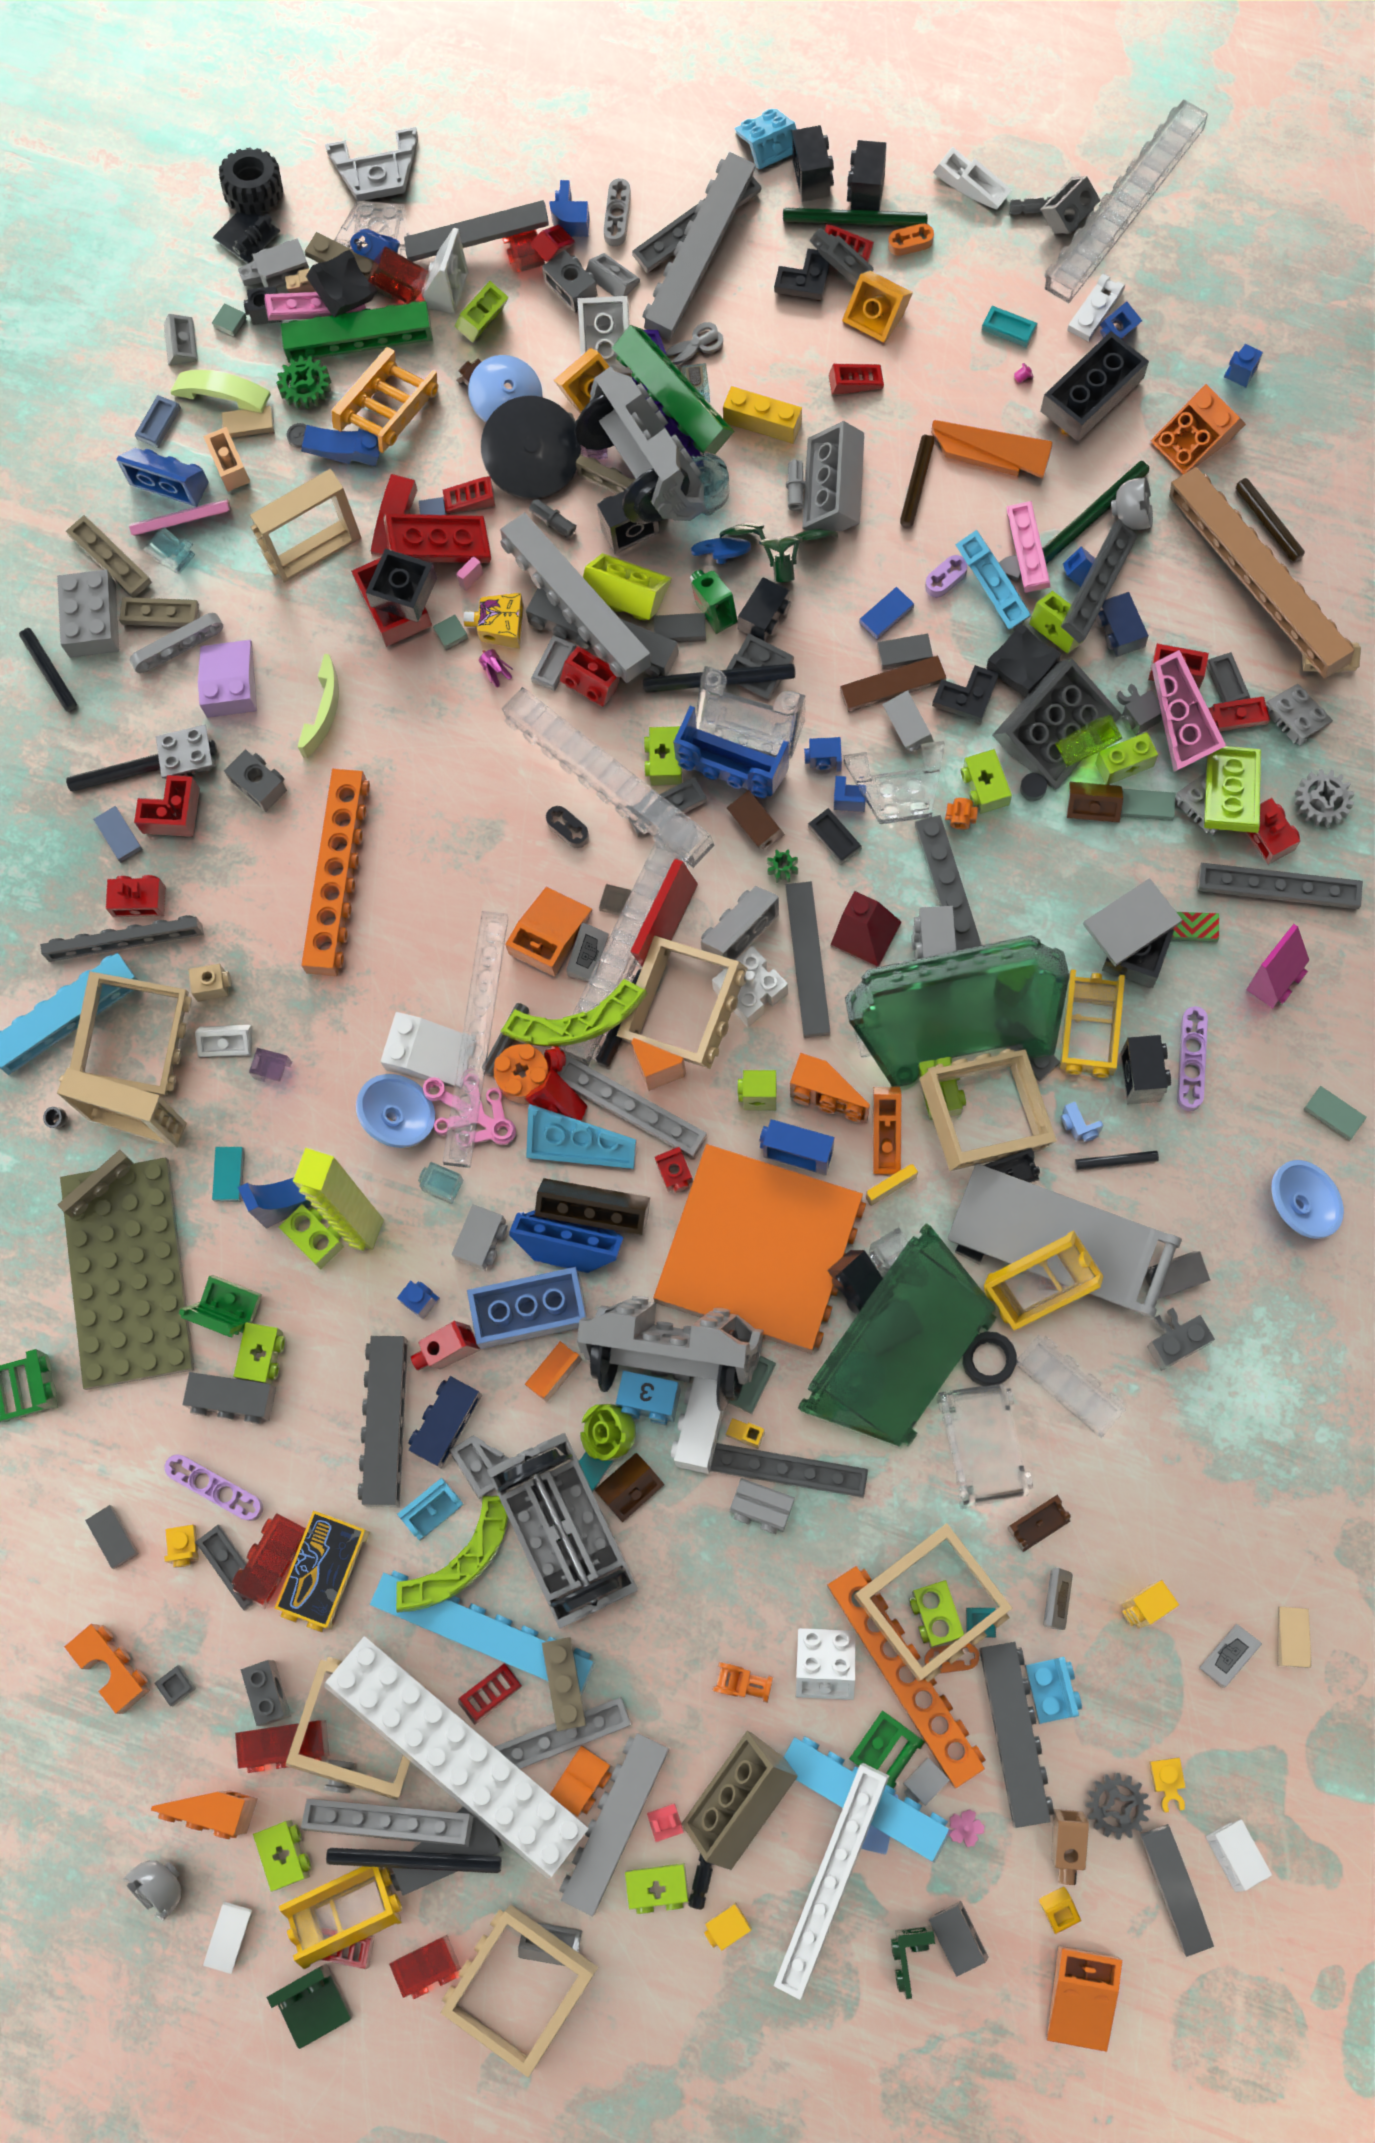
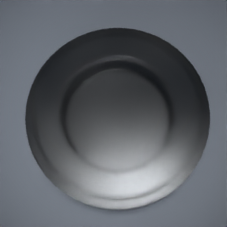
M1038 773L1027 774L1022 779L1020 785L1022 796L1030 801L1041 799L1047 789L1046 779Z

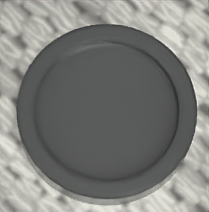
M296 423L287 430L288 442L293 447H302L306 425L303 423Z

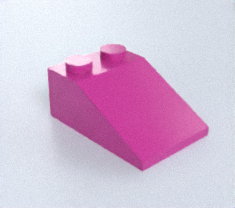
M1293 924L1261 964L1246 989L1272 1009L1278 1001L1283 1004L1293 992L1289 987L1294 981L1299 984L1308 972L1305 966L1309 962V957L1298 926Z

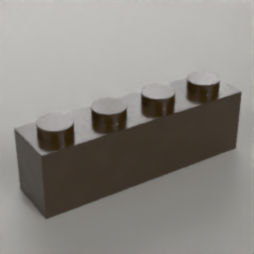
M543 1178L537 1191L534 1216L642 1235L647 1224L651 1197Z

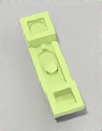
M190 370L179 373L170 391L171 395L194 399L196 394L236 401L239 409L259 413L263 412L271 395L269 390L254 382L213 370Z
M324 654L318 674V679L325 689L315 724L304 723L297 746L302 757L308 758L325 739L333 723L338 706V678L329 654Z

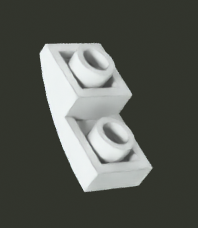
M223 1902L203 1966L232 1974L252 1912L251 1909Z

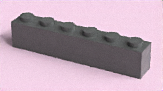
M537 588L526 609L530 625L538 630L546 629L551 631L556 637L561 639L568 638L573 640L582 648L594 649L589 640L586 642L582 639L575 624H570L566 621L559 606L551 604L544 589ZM620 619L650 652L651 667L646 669L645 672L652 677L668 675L679 654L678 642Z
M371 1336L370 1343H367L365 1348L366 1360H369V1371L364 1373V1387L368 1388L367 1399H363L362 1413L366 1415V1427L361 1428V1443L365 1444L364 1455H360L359 1470L363 1472V1483L358 1485V1500H362V1505L365 1507L400 1508L408 1340L404 1336Z
M1016 1642L981 1647L979 1652L1013 1827L1019 1828L1051 1822L1049 1815H1054V1808L1051 1796L1046 1797L1044 1785L1048 1784L1045 1766L1040 1767L1038 1755L1042 1754V1747L1039 1736L1034 1737L1032 1725L1036 1724V1717L1033 1706L1028 1707L1026 1695L1030 1694L1028 1678L1022 1677L1020 1665H1025L1022 1648H1017Z

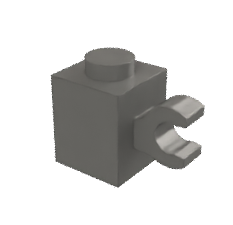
M1130 684L1128 691L1131 696L1126 697L1121 691H1118L1116 698L1120 704L1125 705L1122 713L1123 724L1128 730H1132L1138 736L1160 723L1163 719L1159 700L1153 691L1150 690L1140 696L1137 688Z

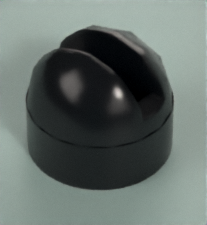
M49 1107L43 1115V1121L49 1128H61L68 1120L65 1110L59 1107Z

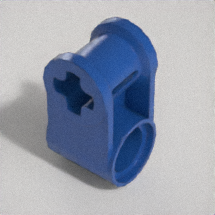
M361 229L352 235L350 245L355 253L372 259L381 265L393 267L400 241L370 229ZM362 237H365V242L368 243L364 247L362 246V241L359 240Z

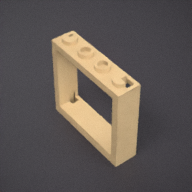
M331 468L250 514L254 523L250 528L257 538L256 541L268 562L267 565L274 576L278 574L284 583L362 538L344 488ZM331 498L339 521L278 556L269 534Z
M654 936L636 983L637 986L646 990L648 994L641 1004L622 1021L617 1036L629 1043L632 1042L633 1038H636L683 1057L684 1061L711 1069L715 1056L718 1057L720 1042L728 1032V1021L731 1013L737 1007L739 991L746 983L744 977L748 968L739 961ZM671 951L728 968L697 1053L640 1035Z
M89 971L70 1069L86 1073L85 1068L102 985L178 998L160 1086L87 1073L153 1094L168 1096L169 1091L174 1090L176 1075H172L174 1064L178 1065L181 1058V1049H178L179 1039H184L187 1023H183L185 1012L189 1013L192 997L188 996L189 992L182 988Z
M1006 1049L997 1056H991V1053H987L969 1062L966 1058L952 1062L951 1066L946 1067L943 1064H937L935 1067L927 1068L928 1072L919 1078L949 1171L996 1161L1032 1148L1033 1152L1043 1150L1057 1141L1026 1049L1015 1052L1014 1050ZM1010 1067L1033 1136L962 1152L939 1082Z
M67 1068L65 1074L60 1076L59 1081L61 1083L57 1094L88 1121L178 1148L187 1122L160 1095Z
M947 1523L854 1595L855 1599L918 1682L923 1678L929 1682L942 1672L939 1669L941 1664L946 1660L950 1664L955 1662L965 1654L962 1651L965 1645L971 1642L975 1646L987 1636L984 1630L992 1624L998 1628L1010 1618L1007 1612L1012 1609L1008 1601ZM947 1540L999 1608L924 1667H921L870 1598L939 1544Z
M327 1657L326 1661L320 1659L285 1766L398 1800L410 1760L402 1755L394 1783L299 1754L325 1672L332 1674L343 1662L331 1657Z
M510 1905L504 1912L499 1910L491 1921L490 1925L494 1929L488 1937L484 1934L477 1943L474 1950L478 1954L473 1962L467 1960L458 1973V1976L462 1979L457 1987L451 1985L444 1995L442 2001L445 2003V2006L440 2013L529 2078L599 1967L516 1907ZM507 1925L514 1928L579 1975L528 2056L457 2005Z

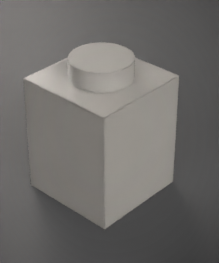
M926 1758L903 1783L907 1787L904 1793L917 1803L921 1801L926 1806L950 1779L929 1758Z

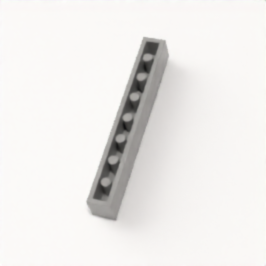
M730 151L725 160L720 159L715 171L717 176L715 180L710 179L705 190L707 196L704 201L700 200L696 207L695 214L697 216L694 222L690 220L684 232L687 236L684 242L679 241L676 246L674 262H668L663 274L665 279L662 284H657L653 293L655 299L652 305L647 304L643 312L642 318L645 319L644 329L658 330L661 337L671 341L753 178L756 164Z
M523 513L500 529L502 537L500 543L505 552L513 554L520 569L528 571L536 587L544 589L551 604L559 606L566 621L570 624H575L582 639L586 642L590 641L594 646L593 648L600 659L605 658L616 677L621 676L628 683L651 667L650 652L526 513Z

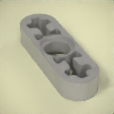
M622 178L611 181L608 188L603 232L605 242L610 246H619L626 239L631 189L629 182ZM619 189H623L621 191V200L617 199ZM620 208L624 213L620 216H613L611 211ZM614 225H617L618 228L616 236L611 235L613 234Z

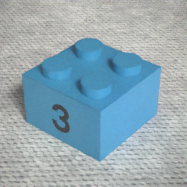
M623 1371L616 1405L622 1408V1413L631 1415L633 1419L639 1420L640 1416L649 1417L652 1423L667 1425V1421L674 1423L681 1388L679 1382Z

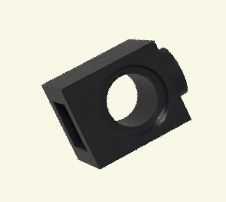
M276 287L247 289V300H244V310L246 315H250L253 325L282 322V320H268L264 301L265 294H279Z

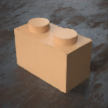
M227 427L203 436L227 491L229 492L250 483V479Z

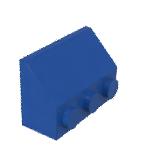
M135 447L118 455L116 459L129 485L194 507L198 506L209 483L204 470L200 466L182 463L171 456L167 458L160 456L150 449L142 450Z

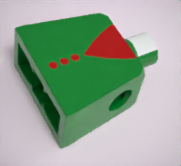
M697 570L692 573L690 580L692 582L695 602L701 612L705 613V618L713 631L718 634L736 624L738 619L733 594L715 571H709L705 574L702 570Z

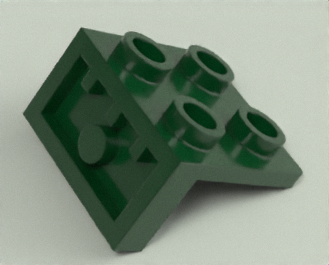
M931 1926L895 1930L896 1938L891 1939L894 1961L899 1960L900 1969L895 1970L897 1989L899 1992H904L906 1999H912L905 1948L910 1947L911 1952L929 1950V1945L935 1944L934 1931Z
M327 1964L318 1967L266 1997L271 2008L278 2005L298 2049L303 2048L351 2020V2015Z

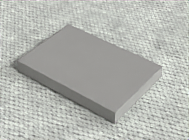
M1149 878L1085 920L1083 925L1116 967L1181 924L1182 919Z

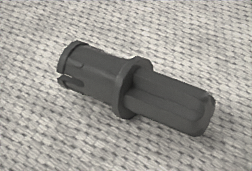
M534 500L531 503L529 511L543 520L548 528L552 527L567 539L573 535L577 525L564 518L559 510L551 509L540 500Z

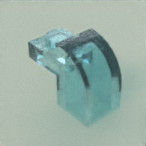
M164 527L156 532L143 549L160 564L178 574L184 570L195 556V553L190 550L194 545L187 538L178 540Z

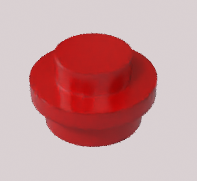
M551 1046L550 1049L545 1050L544 1057L548 1064V1070L551 1071L553 1069L557 1073L561 1072L563 1066L566 1065L564 1051L560 1050L558 1046Z

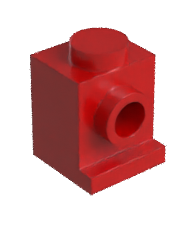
M680 1146L654 1157L668 1192L674 1190L677 1193L689 1188V1184L693 1182ZM679 1167L680 1170L677 1174L669 1172L670 1168Z

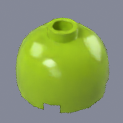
M597 1404L589 1408L583 1416L581 1423H585L584 1432H580V1439L583 1448L590 1457L600 1459L601 1461L615 1460L627 1454L634 1445L636 1438L635 1422L631 1415L621 1412V1407H617L614 1404Z

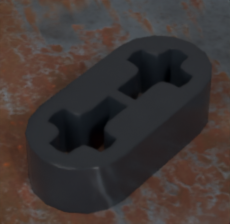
M553 806L547 811L546 821L548 827L573 848H581L588 843L589 833L587 827L566 808ZM562 815L565 825L559 821L554 823L553 816L559 817ZM570 829L576 833L581 831L582 838L576 837L573 839Z

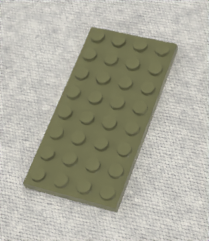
M165 1157L134 1163L130 1166L129 1172L124 1177L114 1180L109 1185V1189L105 1194L95 1197L82 1214L71 1218L64 1213L82 1384L85 1390L194 1370L189 1322L181 1318L179 1314L180 1309L187 1307L169 1160ZM96 1170L60 1177L62 1200Z

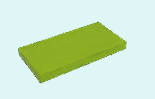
M1225 746L1207 755L1204 828L1258 833L1260 827L1261 749Z

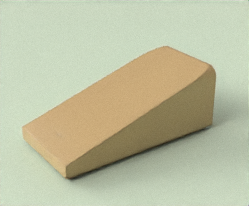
M1279 1607L1278 1666L1311 1668L1309 1609Z

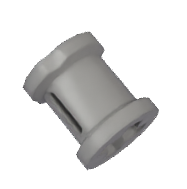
M329 1760V1764L348 1770L354 1768L355 1765L352 1762ZM328 1780V1784L324 1786V1790L350 1793L348 1785L333 1780Z

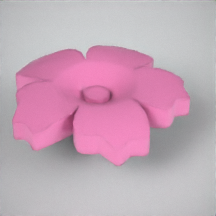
M968 1809L961 1813V1817L954 1813L949 1818L951 1822L950 1827L954 1829L949 1835L952 1841L962 1843L964 1839L967 1847L975 1846V1842L978 1841V1837L975 1834H983L985 1828L980 1820L974 1821L975 1812Z

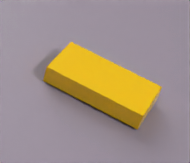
M910 1164L869 1189L866 1193V1200L870 1206L916 1179L918 1175L917 1169L913 1164Z

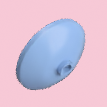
M509 355L492 356L482 361L473 371L468 385L471 406L484 422H487L491 414L499 406L513 398L521 396L542 397L543 394L541 382L532 367L523 360ZM504 384H511L512 389L505 388Z
M396 1074L379 1075L367 1081L358 1093L356 1113L359 1122L372 1138L382 1144L396 1148L415 1146L429 1135L434 1126L435 1109L432 1101L424 1096L423 1088L407 1077Z
M1303 1160L1289 1161L1277 1169L1272 1179V1197L1275 1207L1285 1223L1299 1234L1312 1239H1323L1335 1233L1342 1223L1344 1207L1341 1195L1332 1179L1318 1166Z

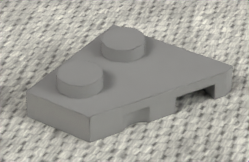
M474 1435L449 1450V1453L478 1499L495 1490L487 1470L509 1459L504 1453L496 1448H491Z

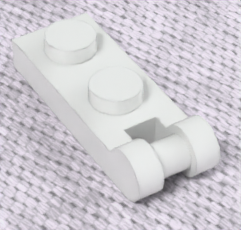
M1103 273L1092 292L1069 323L1067 331L1089 342L1123 293L1125 284L1119 281L1115 283L1110 280V276ZM1104 289L1110 291L1111 294L1109 296L1104 294Z

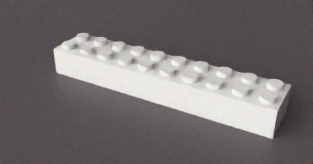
M365 1636L326 1680L324 1687L545 1878L548 1879L554 1875L589 1829Z

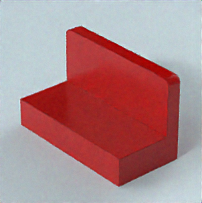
M553 1069L548 1072L544 1083L531 1090L525 1098L531 1105L582 1121L587 1109V1104Z

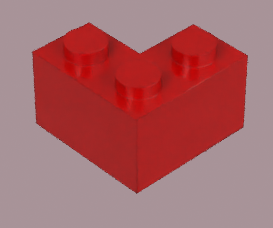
M167 775L163 799H137L134 823L142 834L193 837L200 788L194 778Z

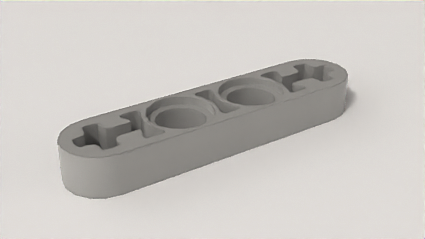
M208 613L136 651L131 655L130 662L137 673H145L217 635L223 629V623L216 613Z

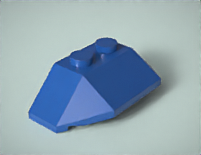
M535 1210L528 1213H517L509 1231V1236L534 1261L563 1268L576 1267L577 1271L585 1273L616 1261L623 1243V1237L614 1230L534 1216Z

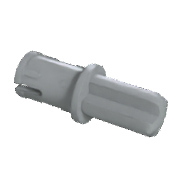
M793 459L788 463L786 488L788 489V508L798 511L804 508L803 489L806 487V483L803 481V462Z

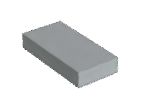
M553 635L531 677L532 682L555 691L560 682L564 662L576 649V644Z

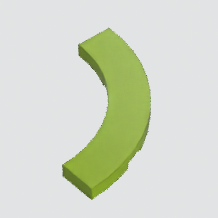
M623 979L618 987L600 1002V1005L588 1012L584 1011L563 1017V1019H547L531 1016L514 1009L500 1032L516 1041L537 1046H567L598 1037L620 1024L641 1004L648 993L643 988Z
M499 1496L482 1497L480 1518L472 1539L447 1566L434 1574L431 1573L417 1579L397 1582V1613L420 1610L439 1604L467 1588L481 1575L496 1555L508 1526L509 1518Z

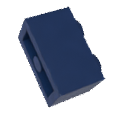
M1126 592L1106 599L1096 620L1099 627H1103L1106 632L1105 639L1110 650L1113 649L1116 657L1146 647L1149 635L1130 593Z

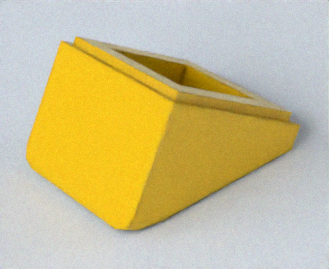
M1061 1887L1039 1899L1041 1907L1055 1934L1082 1921L1065 1887Z

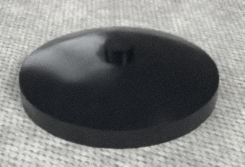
M521 396L503 403L487 420L481 437V457L488 475L499 488L518 498L541 499L559 492L573 478L577 470L576 461L581 455V445L577 442L574 433V420L560 405L539 396Z

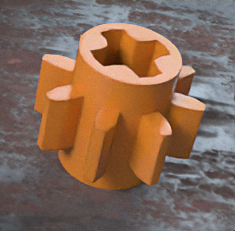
M955 798L953 804H947L945 820H951L950 826L955 829H969L970 823L976 824L978 807H973V801L970 799Z

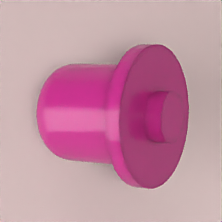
M1025 363L1022 364L1023 367L1014 373V377L1019 383L1024 382L1029 377H1034L1032 369Z

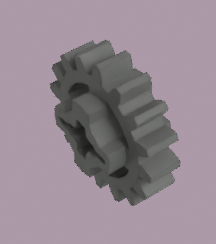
M1115 1773L1114 1780H1111L1108 1774L1103 1775V1784L1096 1780L1093 1782L1097 1788L1095 1792L1087 1791V1794L1092 1797V1802H1086L1085 1806L1092 1808L1093 1811L1087 1815V1818L1096 1819L1097 1822L1094 1825V1829L1098 1830L1104 1827V1836L1109 1837L1113 1831L1117 1840H1121L1123 1832L1128 1838H1132V1829L1134 1828L1141 1832L1143 1829L1139 1822L1149 1821V1818L1143 1815L1144 1810L1151 1809L1150 1805L1143 1802L1149 1795L1148 1793L1139 1792L1142 1787L1140 1782L1134 1785L1131 1784L1132 1776L1127 1775L1124 1781H1122L1120 1773ZM1116 1785L1126 1787L1133 1794L1127 1796L1121 1794ZM1105 1791L1107 1796L1105 1802L1098 1807L1100 1796ZM1115 1798L1118 1801L1128 1802L1124 1804L1125 1806L1121 1807V1814L1118 1811L1108 1810L1115 1804ZM1137 1806L1136 1815L1131 1821L1129 1817L1132 1807ZM1109 1816L1115 1818L1120 1827L1109 1825L1103 1818Z

